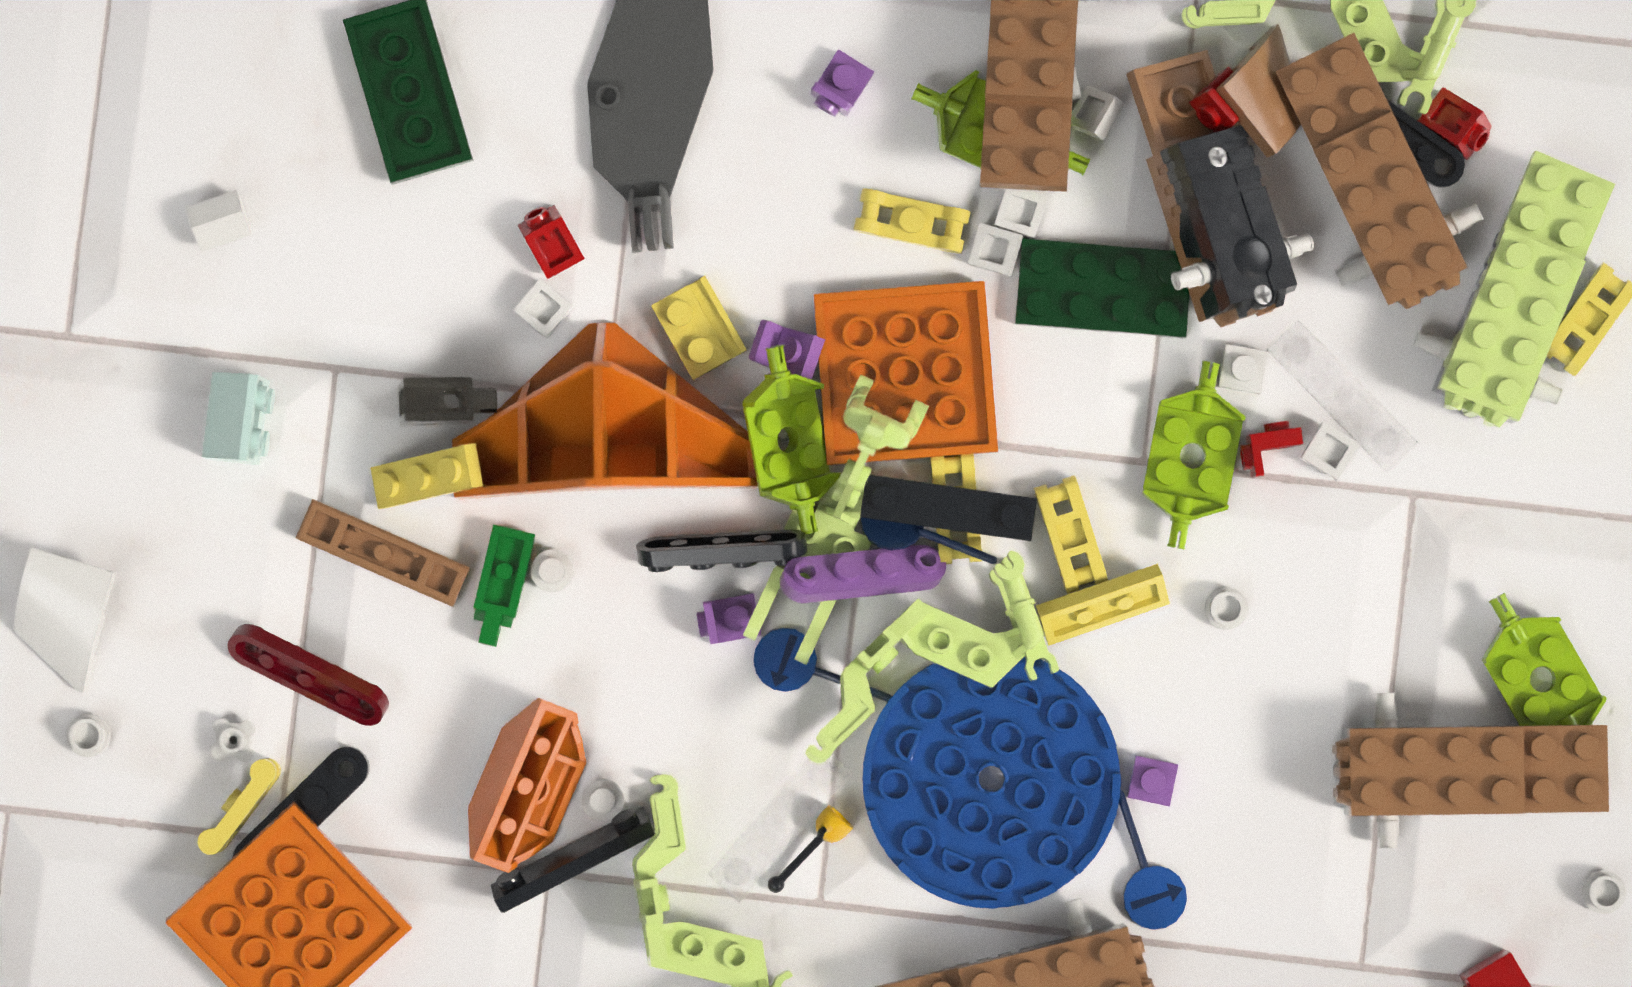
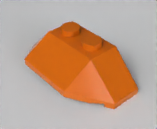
M538 697L501 728L468 805L469 854L472 860L510 873L518 867L517 864L531 858L553 842L587 763L582 737L577 725L579 721L576 712Z

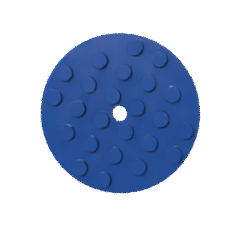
M1024 656L992 688L933 663L913 675L893 694L880 712L871 730L863 760L862 783L866 812L872 829L888 857L902 873L927 892L959 905L987 909L1025 905L1057 892L1058 889L1082 873L1096 857L1111 831L1117 814L1121 790L1120 764L1112 730L1104 714L1087 691L1071 676L1060 669L1057 673L1051 674L1048 663L1041 659L1036 660L1033 665L1038 679L1034 681L1028 679L1024 669L1026 663ZM988 766L999 768L1004 776L1003 784L995 791H987L979 783L980 772Z

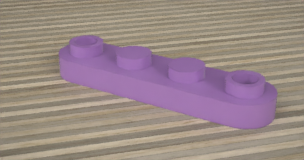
M913 545L905 549L893 551L874 549L797 557L786 564L780 577V587L789 599L798 603L925 591L935 588L940 583L946 572V562H941L938 550L928 545ZM921 561L926 562L930 566L924 565ZM800 573H806L811 579L802 577Z

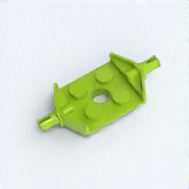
M973 71L947 90V93H939L918 83L911 100L934 109L933 114L937 116L940 151L981 169L986 81L978 78L980 71ZM1069 150L1068 169L1083 176L1091 159Z
M776 345L765 348L770 373L765 374V379L743 400V411L759 495L763 498L789 505L790 510H796L800 531L805 534L818 532L813 506L836 483L841 473L830 472V467L827 465L826 447L815 389H823L824 384L796 374H790V370H787L784 345ZM782 429L787 432L789 437V443L785 451L780 449L777 440L778 434Z
M1202 361L1198 386H1195L1194 390L1159 401L1142 490L1143 496L1170 516L1169 521H1172L1167 547H1176L1178 532H1180L1177 549L1185 550L1189 525L1192 524V520L1222 512L1229 508V505H1227L1242 425L1246 418L1245 415L1216 393L1217 389H1215L1220 364L1215 362L1211 364L1208 379L1209 361ZM1187 444L1198 445L1204 453V460L1197 468L1186 467L1180 459V452Z
M1505 592L1496 596L1497 598L1488 601L1501 624H1499V632L1481 660L1519 726L1592 725L1607 698L1599 692L1560 624L1561 618H1521L1519 614L1515 613ZM1538 667L1548 669L1552 675V684L1544 692L1535 690L1530 683L1531 673Z

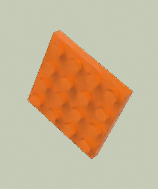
M985 281L814 294L816 333L818 337L825 339L819 356L820 383L824 384V388L821 389L827 465H843L847 463L848 459L857 462L861 450L857 449L860 441L856 431L849 428L843 419L847 400L851 396L860 375L874 380L864 406L889 418L905 423L915 400L929 406L917 434L910 440L907 447L903 449H894L889 446L876 450L873 456L869 455L866 463L998 452Z
M295 802L290 804L165 920V923L227 987H349L412 929V924Z

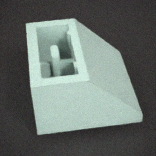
M212 372L202 458L259 465L260 456H267L270 433L269 431H264L265 415L272 414L275 401V389L269 388V380L256 374Z

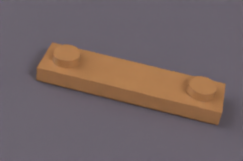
M312 499L295 537L302 542L451 607H454L471 569L466 565Z

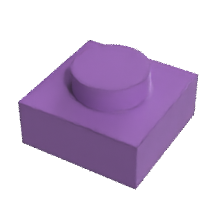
M1135 755L1126 797L1170 807L1178 764Z

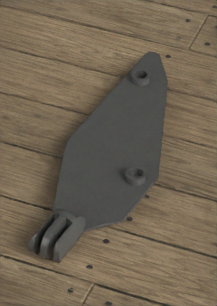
M616 0L587 82L593 167L628 201L632 253L642 252L640 213H643L644 236L648 251H658L659 228L657 211H660L664 248L674 249L670 197L714 72L708 0Z

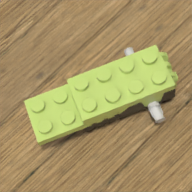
M1539 151L1532 153L1501 230L1496 234L1493 241V249L1488 253L1484 263L1485 269L1478 277L1476 282L1477 288L1471 294L1452 341L1447 339V337H1442L1432 332L1429 334L1421 329L1414 340V347H1419L1423 349V352L1436 357V359L1443 360L1431 391L1445 396L1444 408L1457 410L1466 417L1472 418L1478 415L1484 419V425L1500 428L1505 422L1512 424L1520 421L1529 398H1534L1544 403L1547 401L1555 406L1558 404L1563 389L1553 386L1554 383L1542 379L1539 373L1586 263L1584 261L1615 183Z

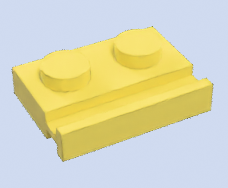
M705 275L651 305L693 381L747 351Z

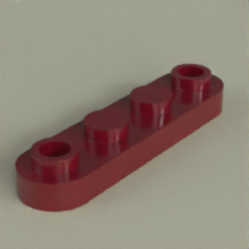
M252 624L240 625L228 640L227 648L230 655L241 665L361 725L373 726L378 724L389 708V700L379 686L264 630L260 626Z

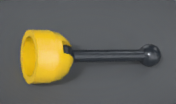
M828 805L816 819L817 836L779 876H773L768 880V889L773 893L781 892L785 886L784 882L823 841L830 843L838 842L849 834L853 829L850 822L833 806Z

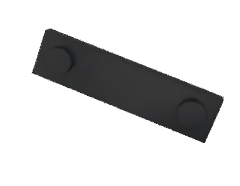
M869 475L864 486L860 518L1031 542L1037 499Z
M644 806L636 810L627 809L622 811L612 819L611 823L520 870L515 868L510 873H502L496 882L491 884L494 902L500 912L505 913L653 837L655 831Z

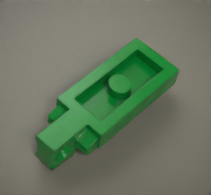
M493 524L473 606L475 609L473 619L483 622L478 640L479 644L497 647L501 627L512 628L513 620L517 617L536 538L535 534Z

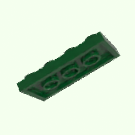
M408 0L343 19L390 183L392 185L473 162L474 159L427 0Z
M1022 239L1015 325L1185 339L1187 335L1190 294L1188 287L1176 290L1171 282V274L1182 271L1176 251Z

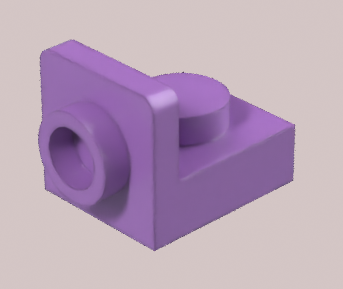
M838 49L818 82H815L811 88V95L817 98L814 104L833 117H836L838 112L847 117L873 77L874 71Z
M763 319L760 321L749 359L769 368L765 348L784 345L787 370H790V374H796L812 380L825 339L813 334L786 328Z
M754 593L703 602L704 611L696 612L700 637L709 636L710 645L747 638L743 636V633L756 607Z

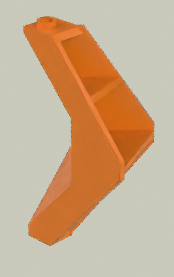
M589 323L497 409V413H493L485 421L452 439V447L476 444L483 482L482 487L454 493V498L458 500L577 491L758 488L747 430L616 323Z

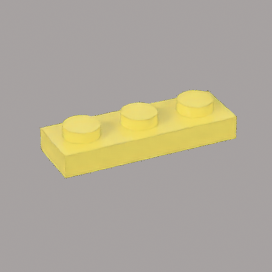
M475 443L370 467L378 509L397 507L483 486Z
M1155 564L1038 604L1036 609L1048 646L1169 605L1170 602L1163 574L1159 565Z

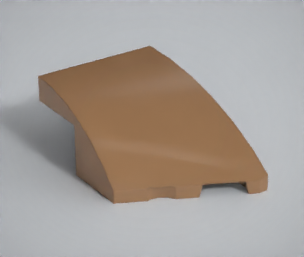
M1279 24L1272 26L1249 48L1250 52L1232 69L1233 73L1215 89L1239 117L1238 122L1267 158L1277 154L1301 125L1275 72L1291 64Z

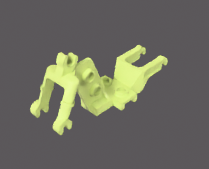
M1275 0L1208 1L1200 5L1199 17L1196 15V8L1192 5L1185 7L1182 10L1181 16L1184 25L1192 29L1205 26L1255 25L1265 22ZM1330 0L1331 11L1343 37L1355 33L1378 83L1410 81L1409 85L1401 90L1397 104L1405 106L1408 96L1412 92H1417L1422 97V104L1419 107L1418 113L1426 114L1432 103L1431 92L1435 82L1442 73L1451 48L1456 46L1455 39L1464 18L1475 9L1476 0H1436L1435 9L1437 15L1428 36H1424L1423 40L1425 43L1420 53L1402 44L1383 0Z
M860 375L851 396L847 400L843 419L849 428L856 431L860 441L857 449L861 450L857 462L848 459L840 478L822 496L814 512L818 532L806 534L807 553L801 557L869 550L872 543L868 541L865 535L854 531L860 519L864 486L872 470L865 466L869 455L873 456L876 450L889 446L894 449L907 447L910 440L917 434L929 408L928 405L915 400L905 423L898 422L864 406L874 380ZM792 510L783 530H800L796 510ZM778 565L773 569L743 636L753 641L756 640L780 589V577L785 566ZM800 573L802 577L811 579L806 573ZM836 600L820 602L794 660L807 665Z
M1009 551L1007 557L1002 559V564H996L993 568L994 570H991L988 574L990 581L1000 589L1007 609L1005 614L1010 618L1013 626L1012 630L991 633L923 603L918 598L844 668L840 676L842 709L816 736V741L822 750H818L813 745L808 746L805 752L807 758L816 764L825 762L832 755L833 751L873 714L875 707L866 674L871 669L879 674L894 660L899 653L894 647L899 642L907 646L915 655L990 688L1000 681L1024 656L1026 659L1024 669L1030 681L1038 679L1033 665L1039 659L1045 660L1048 663L1051 674L1057 673L1059 666L1055 656L1047 649L1044 633L1033 605L1035 600L1030 597L1022 574L1025 564L1021 555L1015 551Z
M668 774L651 777L649 780L651 784H661L663 786L661 792H656L649 798L655 834L632 860L635 878L633 882L634 888L637 891L640 913H638L639 921L642 923L648 966L727 984L731 987H781L782 983L792 977L793 974L789 970L783 971L774 978L772 985L769 986L763 942L761 940L682 921L662 923L664 922L663 912L670 911L666 885L658 884L655 874L686 850L676 779Z

